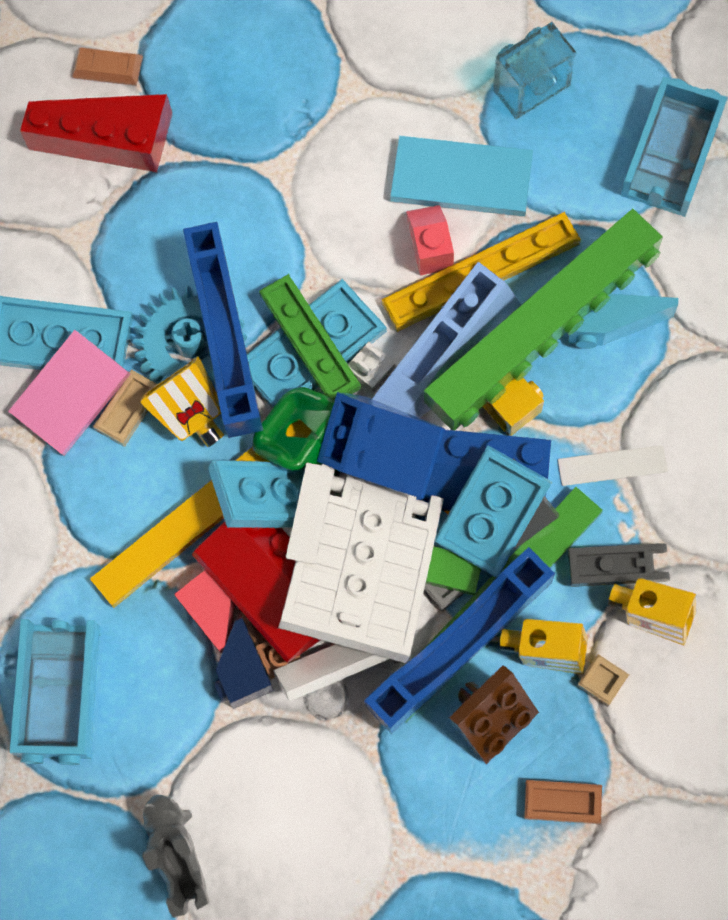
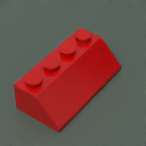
M224 522L194 550L192 556L288 663L321 641V639L278 628L296 560L286 558L290 536L282 528L227 527L226 522Z

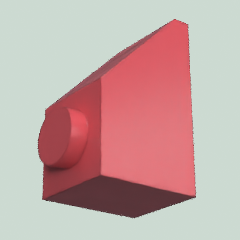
M440 205L406 211L420 276L436 273L454 265V250L450 232Z
M204 570L174 595L222 655L232 630L235 603L207 571Z

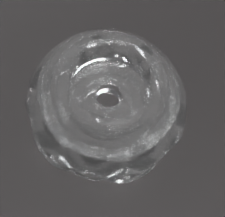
M339 680L304 695L303 701L307 711L316 719L328 721L345 713L348 707L350 692L347 685L342 680ZM326 693L330 695L328 700L323 699V695Z

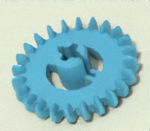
M186 285L185 293L182 297L175 288H172V300L170 301L160 293V307L148 302V308L152 316H147L143 313L139 314L140 320L146 327H134L135 333L142 337L132 341L134 347L141 349V351L135 352L134 356L138 361H146L141 364L140 369L144 373L152 372L149 375L150 381L158 382L161 379L163 381L187 364L180 363L171 358L167 350L177 349L181 356L193 359L197 356L199 357L203 354L206 347H209L206 333L203 332L202 326L194 320L203 321L198 295L193 296L189 285ZM239 319V320H240V324H241V329H243L244 326H245V323H244V321H243L242 319ZM172 328L173 335H167ZM242 332L244 341H246L247 335ZM188 335H191L190 341H187ZM209 354L201 362L212 383L215 384L213 366Z

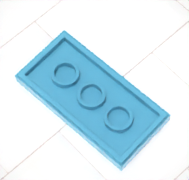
M399 136L390 196L391 202L425 206L440 205L443 208L525 217L533 150Z
M343 279L309 305L347 364L368 342L374 343L387 332V327ZM281 328L247 354L254 388L272 408L291 389L305 387L315 390L318 388L315 380Z
M0 296V365L42 370L72 332L76 330L124 368L134 316L130 311Z

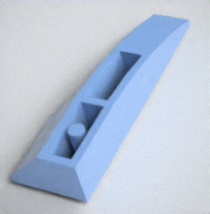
M477 262L372 399L418 418H421L431 409L424 403V390L522 305L507 283L480 262Z

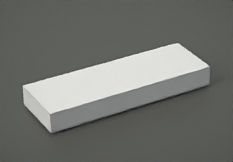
M335 644L275 669L274 674L290 702L384 662L389 658Z

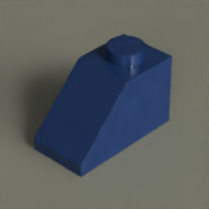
M242 618L236 620L216 667L220 680L214 682L222 703L229 700L234 709L274 691L245 622Z

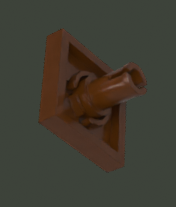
M504 665L480 688L474 682L466 683L465 686L473 693L470 695L461 688L458 693V699L463 704L449 717L477 757L486 765L496 755L501 753L505 746L522 729L526 728L539 713L513 672Z

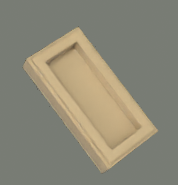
M132 369L129 372L130 376L115 393L93 426L97 432L123 447L126 446L148 413V410L140 402L141 398L145 393L158 385Z

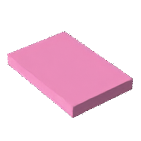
M74 330L8 412L65 456L130 376V373Z

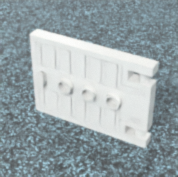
M347 474L345 479L333 476L331 490L341 493V497L329 495L315 564L301 561L295 562L278 628L406 663L411 654L444 498L431 495L429 501L424 502L417 500L415 496ZM412 514L424 516V521L412 518Z

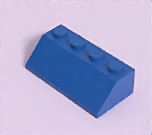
M445 430L424 499L418 497L416 499L428 502L431 495L444 498L441 511H451L488 445L511 459L514 458L518 463L548 479L551 440Z

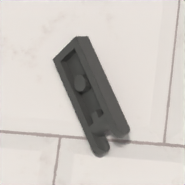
M667 544L569 548L568 561L571 587L636 584L638 578L653 582L670 581L669 572H655L653 554L667 552Z

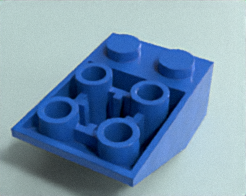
M337 392L317 461L343 473L424 499L445 428L368 397Z

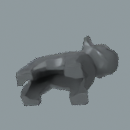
M155 795L144 806V825L146 833L150 837L147 843V850L143 852L142 856L148 870L157 868L166 882L169 895L166 905L172 918L187 913L188 902L192 899H195L197 910L210 902L194 843L184 827L193 817L191 811H182L178 803L167 796Z

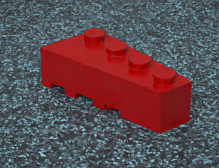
M167 94L28 101L20 133L29 150L157 172L173 113Z

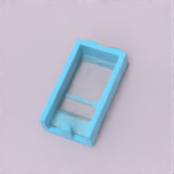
M663 77L627 172L621 196L686 217L728 97L720 95L713 89H701L688 85L681 79Z
M21 619L10 753L21 757L20 763L43 764L44 758H58V764L80 765L81 759H92L91 744L98 645L101 627L94 620H87L86 626H71L66 621L60 620L52 621V625H34L28 619Z

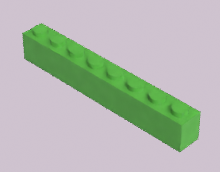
M632 208L424 390V403L451 430H456L461 425L464 428L469 426L479 416L480 412L478 410L487 402L490 404L495 403L505 393V386L513 379L519 381L528 374L532 368L531 363L540 355L545 358L551 354L558 346V339L565 333L572 335L583 324L584 316L591 310L596 313L602 309L610 299L608 295L617 287L620 290L627 287L635 278L634 272L642 265L647 268L653 264L661 254L659 248L663 236Z

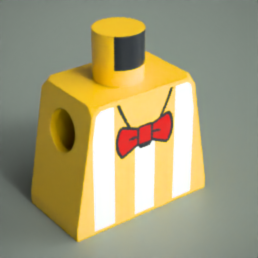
M198 356L145 393L140 400L141 404L181 441L196 432L206 447H210L224 436L213 420L221 414L217 391Z
M638 578L634 590L614 584L609 596L608 605L625 610L627 622L630 626L685 646L696 615V594ZM646 605H652L650 608H644Z
M524 619L522 631L502 629L500 651L519 653L522 663L526 666L584 675L588 637L581 623ZM546 641L543 646L535 648L538 642Z

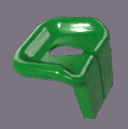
M305 387L289 390L277 401L263 420V431L255 432L252 442L253 450L259 457L288 470H300L302 468L305 470L306 463L322 465L323 463L318 462L317 459L335 401L327 395ZM296 421H302L312 432L307 438L289 437L286 434L288 427ZM335 469L334 476L337 477L341 471Z

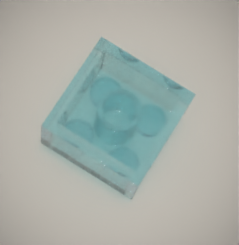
M553 22L542 28L536 27L515 45L509 44L499 51L495 61L493 91L514 118L518 119L570 86L576 51Z

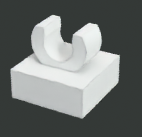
M368 342L351 360L348 366L358 381L374 392L394 370L395 362Z

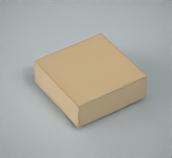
M598 654L577 687L608 707L629 674Z

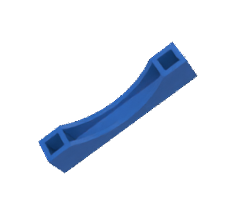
M218 222L184 228L183 233L201 308L221 415L227 436L232 438L263 431Z
M528 547L500 573L478 599L443 633L364 700L366 708L392 734L553 582L555 573Z

